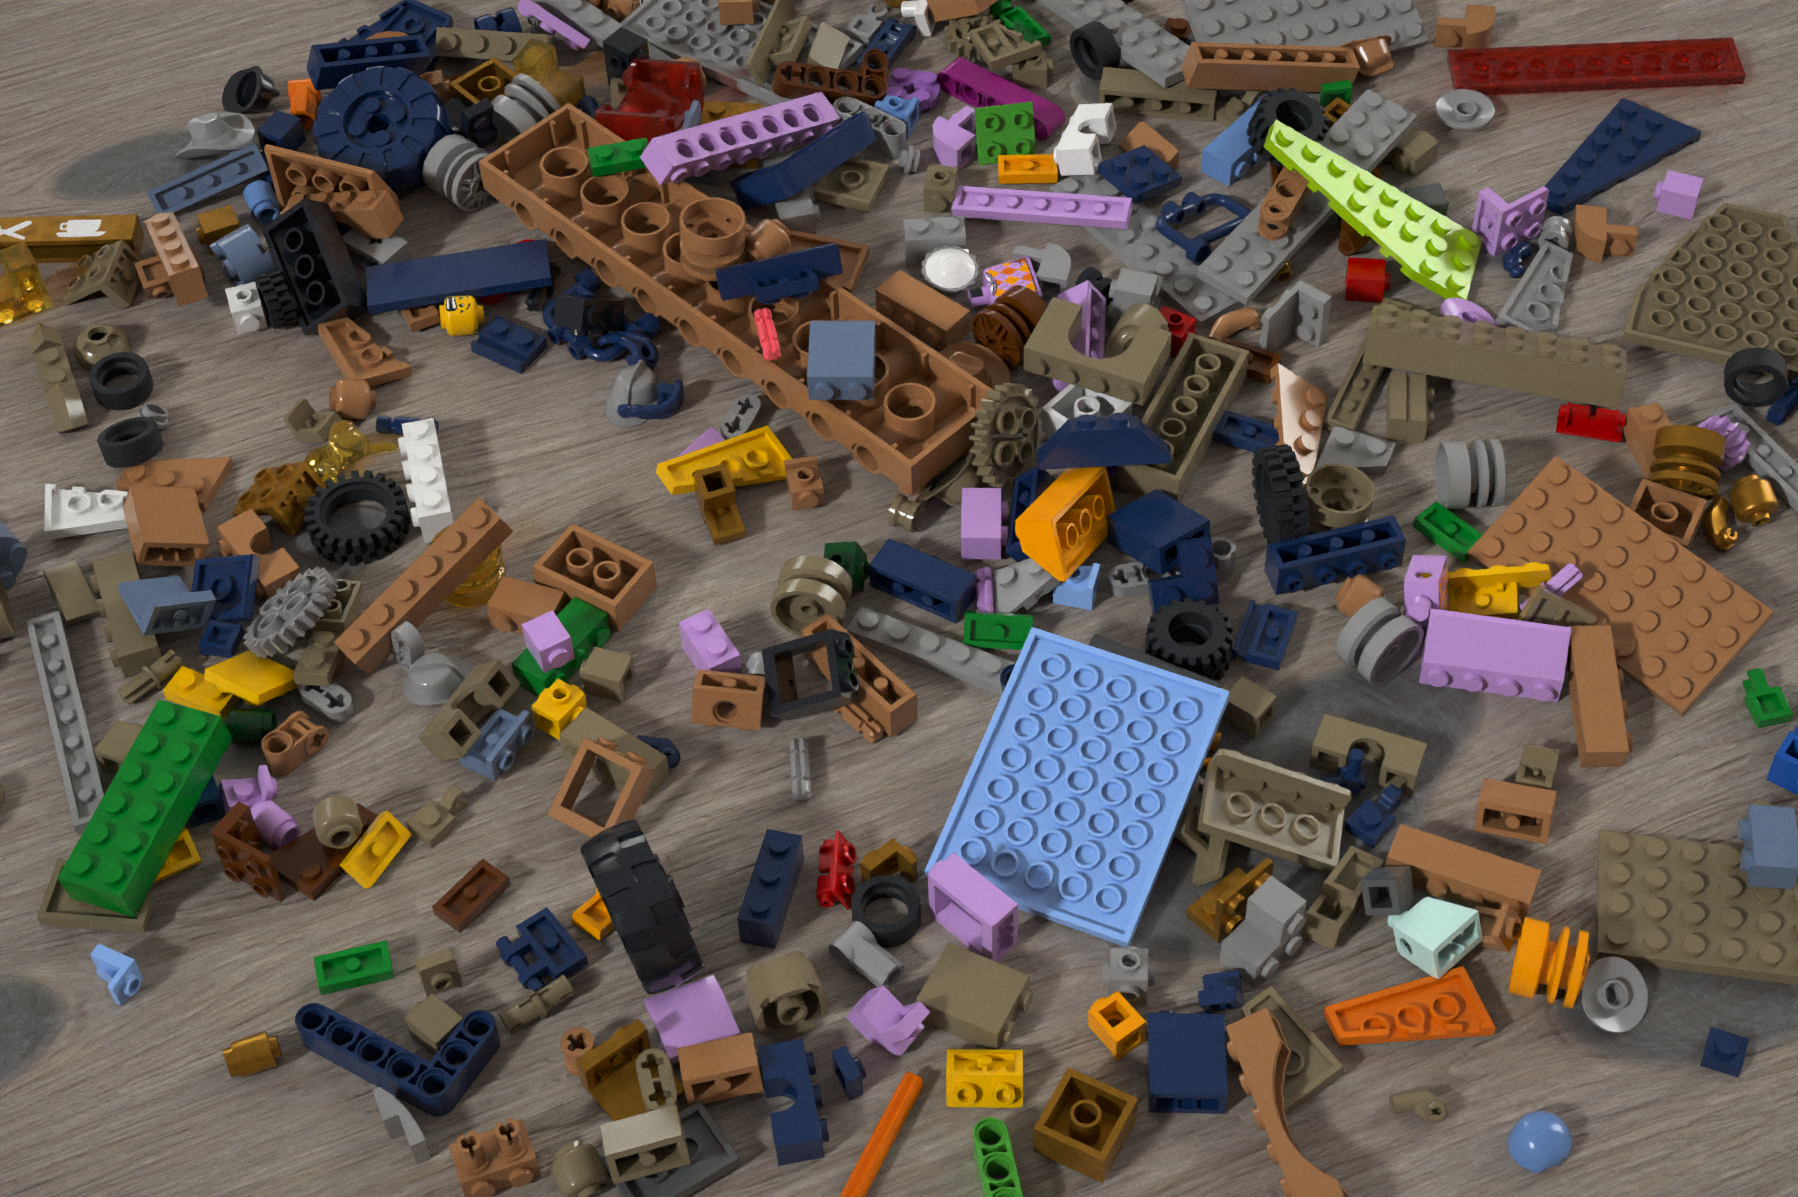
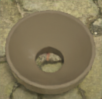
M95 323L89 325L76 338L73 349L78 364L84 369L91 371L94 364L101 358L112 353H131L132 346L129 337L122 328L112 324ZM106 333V336L101 340L90 339L94 335Z

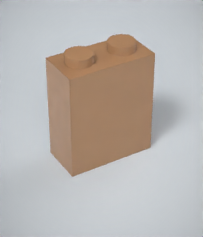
M129 486L123 511L136 566L195 567L196 559H205L209 541L195 488Z

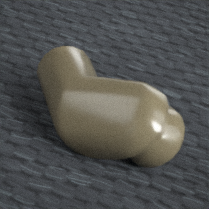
M1427 1090L1389 1095L1390 1108L1393 1114L1413 1111L1431 1123H1439L1446 1118L1447 1107L1444 1102Z

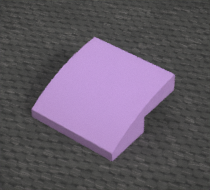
M714 974L644 1000L647 1013L657 1031L660 1044L669 1057L670 1064L679 1062L677 1048L740 1035L731 1009Z

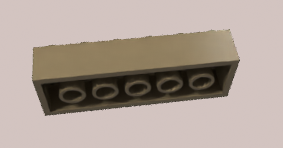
M1193 333L1188 335L1141 420L1143 424L1168 445L1171 463L1118 466L1117 488L1140 496H1144L1157 489L1178 502L1182 500L1214 440V431L1225 410H1230L1247 378L1248 350Z

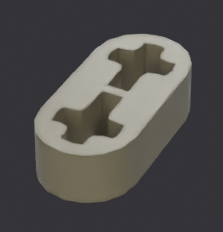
M650 1048L640 1053L636 1059V1072L646 1112L675 1104L678 1109V1094L668 1055L663 1050L657 1048ZM656 1063L658 1067L659 1077L652 1079L649 1064ZM655 1091H663L666 1100L665 1105L658 1106Z

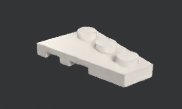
M45 483L44 532L47 540L126 529L127 524L123 507L128 492L106 489L101 493L86 492L85 487L73 486L72 490L58 489L56 484Z

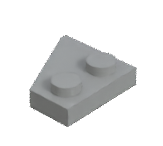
M1334 426L1315 468L1325 464L1341 463L1353 466L1368 475H1384L1395 453L1396 443Z
M1031 558L993 572L995 612L1014 614L1023 606L1028 610L1038 602L1042 595L1049 593L1059 585L1060 581Z

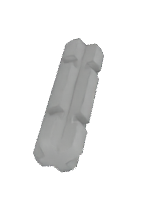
M794 738L789 743L792 795L795 801H808L812 797L808 741L805 738Z

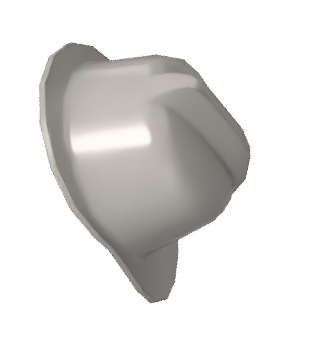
M640 359L637 364L623 367L616 375L614 386L604 408L607 419L614 425L632 428L648 420L636 417H620L617 409L621 404L629 406L658 404L657 386L662 381L646 366L644 360Z
M440 653L424 654L408 667L409 674L403 684L404 695L411 703L418 706L445 704L476 664L468 660L449 659Z

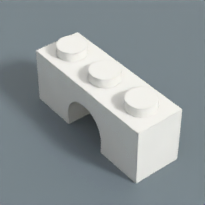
M1112 103L1078 105L1075 113L1070 117L1066 130L1062 133L1058 146L1054 148V162L1059 165L1061 176L1095 175L1102 160L1099 144H1110L1117 130Z

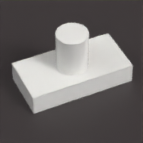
M903 1L901 4L903 18L915 17L921 37L932 36L936 22L933 21L927 1Z

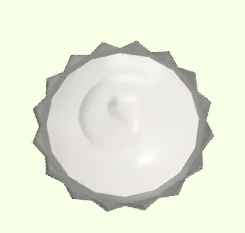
M945 244L941 248L935 247L932 252L926 253L925 260L921 262L923 268L920 272L924 275V281L928 282L937 292L946 295L962 293L970 285L974 284L975 279L980 275L978 272L980 265L976 262V256L971 255L968 249H961L958 245L951 247Z

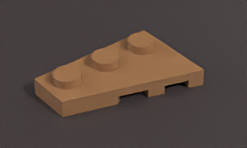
M348 317L318 324L319 336L346 379H364L368 382L369 387L412 376V367L405 361L400 363L396 360L391 350L386 346L381 348L374 343L372 336Z

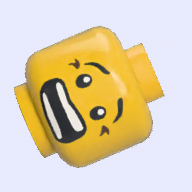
M472 295L449 296L444 300V305H439L441 330L446 329L450 336L474 335L478 332V324L484 323L483 305H477L476 299Z

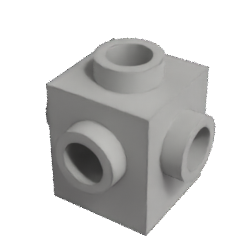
M1133 946L1110 948L1109 962H1102V985H1109V996L1118 991L1129 1004H1146L1148 986H1155V964L1148 963V949H1140Z

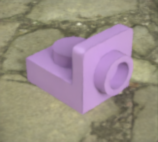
M259 765L256 778L221 780L219 792L225 814L238 801L249 806L251 809L256 803L276 798L277 782L274 777L270 776L267 765Z

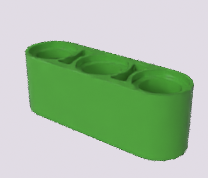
M994 1117L981 1119L973 1129V1155L982 1196L1023 1197L1006 1125L1000 1119ZM993 1139L996 1140L998 1143L994 1145L984 1144L983 1141ZM994 1174H1003L1006 1176V1178L1001 1180H995L990 1176Z

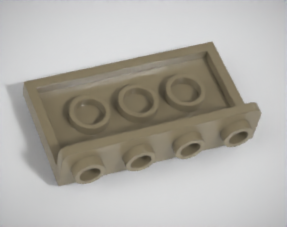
M1219 749L1206 768L1197 830L1331 873L1339 862L1344 810L1351 801L1352 792L1340 787L1338 784L1327 783L1309 777L1302 772H1294L1273 765L1268 761H1260L1242 755L1235 750Z

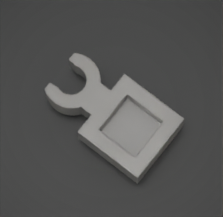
M870 4L866 8V15L857 14L844 29V34L852 40L869 46L888 19L887 8H884L880 13H875V4Z

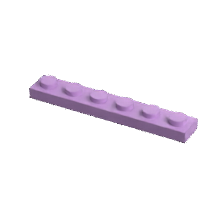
M958 186L951 210L955 217L964 216L969 218L1127 229L1133 202L1132 198Z

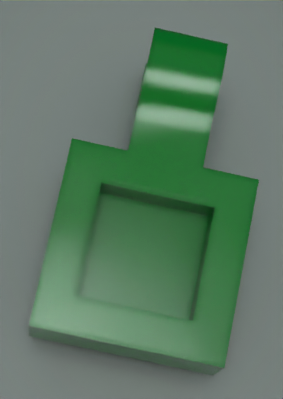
M1761 668L1747 670L1746 673L1749 679L1742 682L1746 692L1744 702L1757 729L1790 722L1793 712L1780 686L1770 688Z

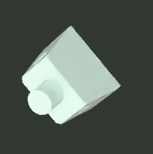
M1431 897L1423 898L1409 911L1405 910L1401 915H1389L1387 920L1389 927L1393 928L1397 950L1400 955L1436 979L1442 977L1483 940L1477 910Z

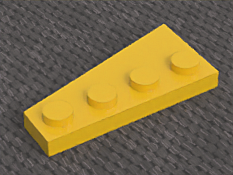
M767 425L657 464L656 474L671 495L695 492L694 472L724 463L734 487L786 480L784 461L793 458Z

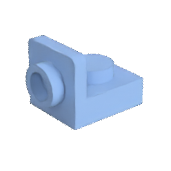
M98 943L90 954L97 968L96 973L101 979L109 983L107 988L115 1003L123 1006L129 997L137 993L144 978L135 959Z

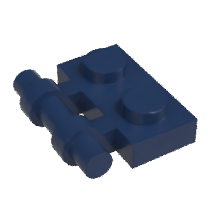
M547 907L516 925L518 935L521 938L512 943L507 936H503L496 942V946L501 952L500 957L508 967L515 969L519 975L518 980L525 989L534 990L535 992L546 986L542 978L547 974H550L554 980L561 975L567 978L588 964L587 956ZM532 951L538 960L529 965L524 956Z

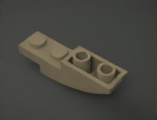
M337 580L336 585L338 588L334 591L336 596L329 601L331 606L322 611L324 616L319 618L315 626L312 627L313 631L293 673L295 684L329 686L333 675H340L347 656L334 641L358 617L363 589L362 581Z

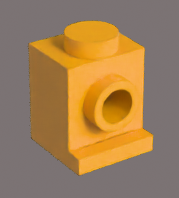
M1118 991L1107 998H1099L1088 1010V1027L1112 1052V1057L1116 1061L1146 1041V1021Z

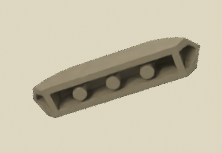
M39 323L28 340L58 433L90 424L59 330Z

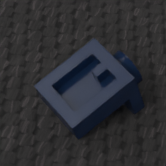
M1233 970L1205 974L1203 976L1204 990L1198 991L1199 1006L1209 1012L1241 1009L1244 1005L1240 972Z

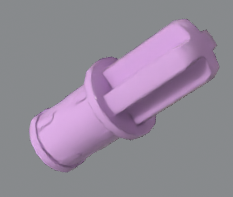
M1568 563L1549 581H1542L1541 585L1543 588L1562 597L1583 578V574L1574 564ZM1530 597L1519 605L1521 610L1524 609Z

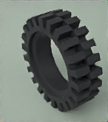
M1288 444L1256 449L1254 451V458H1252L1254 466L1252 467V475L1254 476L1252 484L1256 491L1254 493V500H1257L1258 504L1256 510L1257 514H1260L1259 523L1263 527V535L1267 538V544L1307 536L1310 529L1307 522H1310V518L1306 509H1309L1308 501L1305 500L1307 492L1306 487H1303L1302 484L1304 477L1302 473H1299L1300 464L1299 461H1296L1295 452L1292 451V447L1288 446Z
M358 470L351 471L352 478L346 479L344 473L337 475L339 482L334 483L329 478L324 481L326 490L318 486L314 490L316 496H309L307 500L309 506H305L304 512L306 516L304 518L312 545L315 546L316 551L319 554L323 553L324 558L329 561L335 557L336 563L343 565L345 559L348 558L350 566H357L358 558H363L364 565L370 564L371 555L375 554L378 561L385 558L383 550L386 549L392 554L396 550L395 543L401 545L405 540L403 534L408 535L410 516L405 495L400 485L396 486L395 480L391 477L386 480L385 474L378 472L374 478L372 471L365 470L364 476L360 477ZM362 500L375 501L387 510L386 517L378 527L362 534L343 535L333 531L328 526L332 514L347 503Z

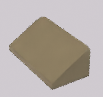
M820 22L808 54V64L839 69L849 43V36L827 23Z

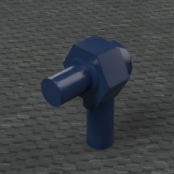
M1357 748L1352 749L1349 753L1347 767L1339 768L1338 775L1321 777L1319 780L1338 784L1340 787L1350 790L1352 795L1360 793V790H1364L1366 786L1362 770L1363 751Z

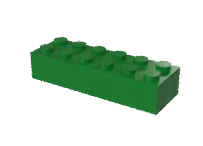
M158 699L58 876V880L71 899L135 918L232 740L221 716Z

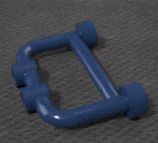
M1189 192L1183 198L1181 206L1173 201H1168L1163 206L1155 226L1162 236L1186 251V258L1199 266L1211 254L1212 248L1210 243L1228 236L1248 216L1251 210L1223 194L1211 193L1200 197L1194 192ZM1212 205L1222 206L1238 216V218L1192 239H1189L1168 225L1170 223L1179 225L1190 214L1200 216L1206 210V207Z
M585 268L575 275L576 283L561 294L597 295L594 292L600 288V283L595 274ZM556 298L550 301L543 310V322L549 328L547 330L548 337L556 345H559L564 340L569 343L567 349L576 360H580L586 355L597 362H607L618 358L628 350L627 347L619 343L614 344L608 349H597L587 336L570 334V328L553 325ZM645 313L636 322L624 314L622 327L624 330L645 335L651 340L662 332L660 323L650 313Z

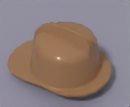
M1384 34L1373 38L1355 40L1339 46L1353 48L1360 66L1357 74L1363 78L1377 76L1393 68V61L1388 48L1392 40L1390 35Z

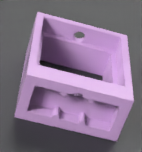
M954 852L944 861L940 860L932 866L928 873L929 915L976 954L996 962L1001 960L1018 944V904Z

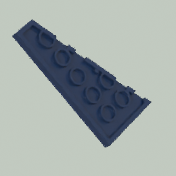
M1622 98L1545 185L1549 189L1546 209L1562 216L1573 210L1576 205H1582L1587 202L1589 196L1599 191L1603 193L1612 188L1613 183L1619 180L1624 182L1657 164L1659 158L1667 154H1676L1680 151L1681 146L1687 143L1692 145L1698 142L1701 131Z

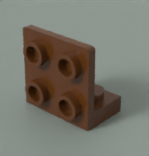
M238 801L211 831L216 846L215 851L223 865L222 870L229 879L237 883L242 881L250 885L260 896L264 898L270 896L281 901L285 897V893L272 857L261 852L263 844L250 807Z

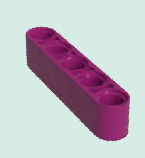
M956 58L937 74V82L945 93L975 108L1032 101L1035 139L1045 141L1065 123V114L1056 104L964 58Z

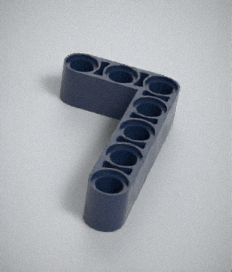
M861 112L844 120L781 163L743 174L732 180L729 184L742 210L786 199L801 192L875 142L878 138L866 113Z
M306 1004L295 1015L297 1029L307 1049L435 1117L444 1116L454 1109L500 1046V1037L495 1019L491 1013L485 1010H475L468 1013L430 1062L322 1004ZM320 1025L317 1028L311 1029L313 1026ZM487 1032L482 1036H475L478 1033ZM345 1041H350L349 1043H347V1044H345V1045H340L341 1043H343V1042H345ZM381 1057L379 1060L370 1062L373 1058ZM458 1061H464L462 1064L453 1065ZM412 1073L406 1078H400L404 1074ZM442 1090L438 1094L431 1095L433 1091Z

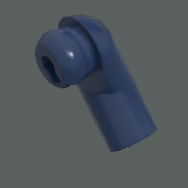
M586 95L577 101V109L582 108L581 111L599 123L601 122L604 112L594 97Z
M1525 241L1507 251L1502 257L1503 268L1509 272L1511 278H1515L1525 272V267L1521 262L1532 254V248L1529 243Z
M643 735L637 736L638 739L667 756L669 769L679 764L680 753L670 739Z

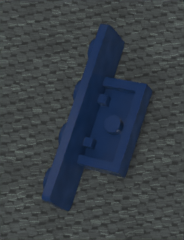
M836 243L720 268L715 271L720 298L723 301L753 295L758 303L762 302L766 305L778 303L781 301V298L792 295L797 298L806 297L812 293L811 291L820 289L818 279L839 275L843 272L839 246Z

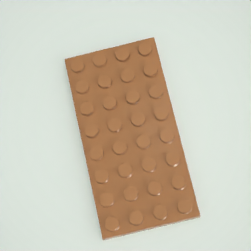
M1556 455L1468 551V557L1484 569H1489L1495 565L1515 567L1524 566L1530 562L1548 564L1553 577L1568 563L1574 564L1582 572L1583 578L1562 597L1594 613L1598 619L1591 626L1611 625L1612 637L1617 638L1619 643V656L1616 659L1617 668L1622 669L1623 673L1682 717L1774 616L1772 609ZM1536 587L1519 588V595L1523 593L1529 598Z

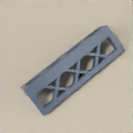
M253 143L147 191V194L157 214L174 213L269 169L257 144Z

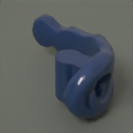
M626 330L615 331L598 339L600 346H605L609 343H619L630 349L631 354L626 356L628 365L637 364L641 359L652 370L658 363L659 353L657 347L645 335Z
M676 379L673 383L674 385H669L665 382L659 383L657 386V400L660 404L650 406L621 404L617 409L618 415L622 418L636 417L639 419H665L680 410L683 404V381Z

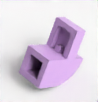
M966 105L957 114H953L949 120L938 116L933 123V153L935 158L944 166L958 167V172L976 157V135L974 134L976 127L973 108Z
M882 985L868 990L845 1017L867 1040L887 1053L902 1055L924 1029V1025L921 1022L930 1011L920 1001L903 1006Z

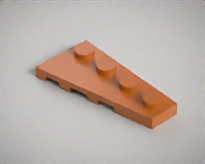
M1464 966L1448 970L1439 979L1430 975L1326 1006L1323 1014L1338 1046L1492 1036L1496 1028Z

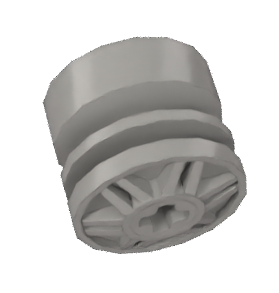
M519 73L512 79V83L505 86L504 92L506 96L497 95L491 101L494 106L492 123L498 129L499 134L509 142L560 109L561 106L539 82L528 75Z
M458 134L447 135L432 147L424 161L422 172L424 182L430 189L442 197H446L451 203L456 204L457 207L467 212L480 210L493 199V196L483 187L479 161L489 155L487 151L478 148L476 144Z
M1488 438L1485 443L1481 439H1474L1471 444L1470 453H1468L1467 446L1463 440L1439 441L1435 455V481L1439 503L1447 509H1465L1469 505L1472 494L1476 507H1485L1487 502L1491 507L1501 506L1505 497L1507 472L1504 453L1499 439Z

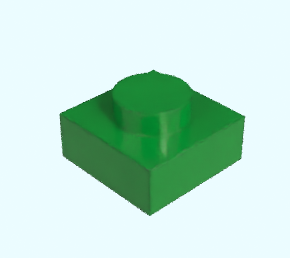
M1350 80L1321 84L1319 106L1325 108L1337 97L1350 105L1353 89Z

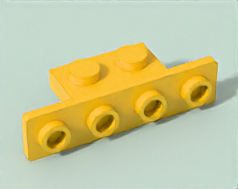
M1530 562L1524 566L1507 567L1495 565L1489 569L1472 570L1470 568H1460L1455 572H1448L1449 611L1517 619L1519 617V588L1542 586V581L1547 582L1552 578L1550 567L1548 564ZM1429 573L1421 574L1423 578H1429L1430 576H1432Z

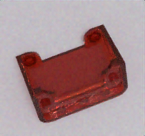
M634 58L628 69H625L623 73V84L627 86L628 93L615 111L612 110L610 105L602 104L595 111L594 120L625 141L647 138L648 144L652 138L677 132L678 129L681 130L684 113L686 110H690L693 100L700 101L701 115L703 112L704 94L700 62Z

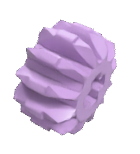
M1715 414L1705 422H1701L1697 427L1715 431L1727 441L1723 463L1721 466L1716 467L1726 472L1736 464L1739 465L1745 459L1750 442L1745 439L1747 432L1741 431L1738 428L1739 422L1733 424L1728 416L1720 418Z

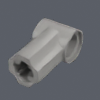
M853 922L828 945L829 953L841 967L846 970L854 968L877 987L884 985L890 990L904 972V964L877 944L874 934L861 922Z

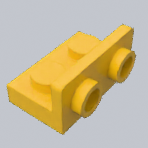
M947 1049L946 1105L948 1107L1021 1108L1023 1106V1050Z

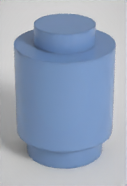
M258 180L245 187L243 196L255 220L261 224H269L279 217L280 205L270 183Z

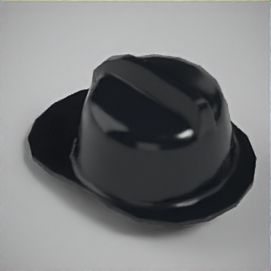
M253 66L240 70L231 76L224 87L222 104L226 112H262L268 108L272 99L280 96V91L274 88L273 80L268 75L262 73L259 66Z

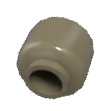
M342 795L330 796L317 803L313 809L312 821L319 842L323 845L343 849L353 844L361 835L362 820L359 809L351 798Z
M581 1140L565 1145L554 1153L555 1160L551 1164L550 1171L564 1197H596L602 1192L600 1186L606 1181L608 1172L597 1149L592 1144H583Z

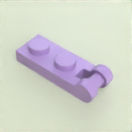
M520 0L518 2L517 9L521 15L525 17L535 16L542 21L540 24L541 28L553 36L556 31L566 37L563 42L574 50L578 51L580 47L587 50L592 41L533 1Z

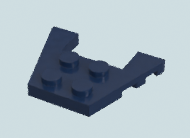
M402 0L380 14V20L370 26L363 25L356 30L358 34L349 40L344 37L338 41L366 40L370 36L384 31L403 32L408 35L422 34L431 55L426 72H433L439 59L438 56H435L437 27L452 28L454 22L451 15L419 1Z

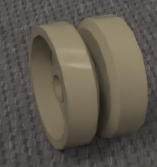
M795 556L786 561L780 571L777 581L778 587L774 592L770 605L771 615L776 623L786 631L800 637L801 630L827 613L842 626L846 614V606L853 589L852 579L847 571L836 562L820 556Z

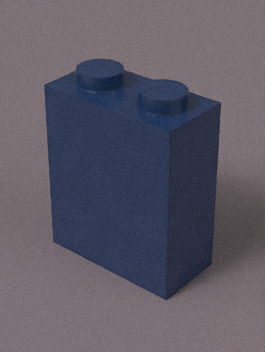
M1157 489L1107 515L1109 544L1160 575L1179 566L1176 542L1205 536L1211 538L1209 519Z
M1168 1010L1148 1013L1146 1031L1148 1112L1225 1114L1228 1087L1224 1014H1213L1209 1011L1175 1013Z

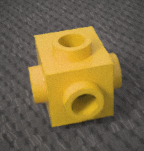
M557 679L549 688L541 692L538 700L532 705L536 727L560 741L559 734L587 707L586 695L578 686L574 684L569 685Z

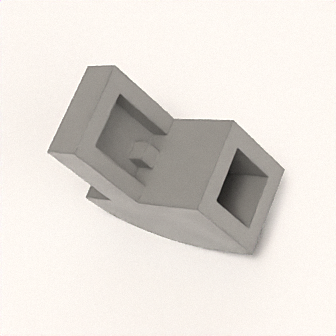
M1048 242L1045 250L1015 245L1012 261L1029 256L1043 299L1052 300L1053 297L1058 298V294L1070 289L1071 258L1065 249Z

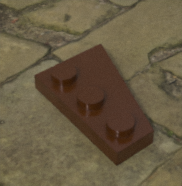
M356 804L363 827L359 838L349 847L336 849L323 845L319 842L313 828L267 855L272 857L279 879L315 901L345 871L340 866V863L378 815L361 804Z

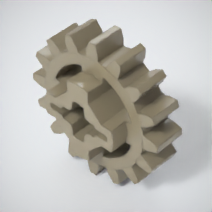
M983 12L977 15L957 18V21L950 19L949 26H945V46H949V53L956 52L957 58L966 56L967 60L971 61L973 57H977L979 61H982L983 57L971 41L970 30L994 22L1001 24V20L993 21L992 14L985 17Z

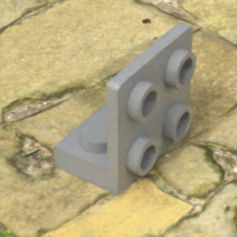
M1301 280L1291 290L1287 289L1282 294L1280 300L1273 307L1267 308L1262 316L1263 331L1259 341L1261 348L1276 352L1293 334L1304 341L1320 347L1327 337L1332 296Z

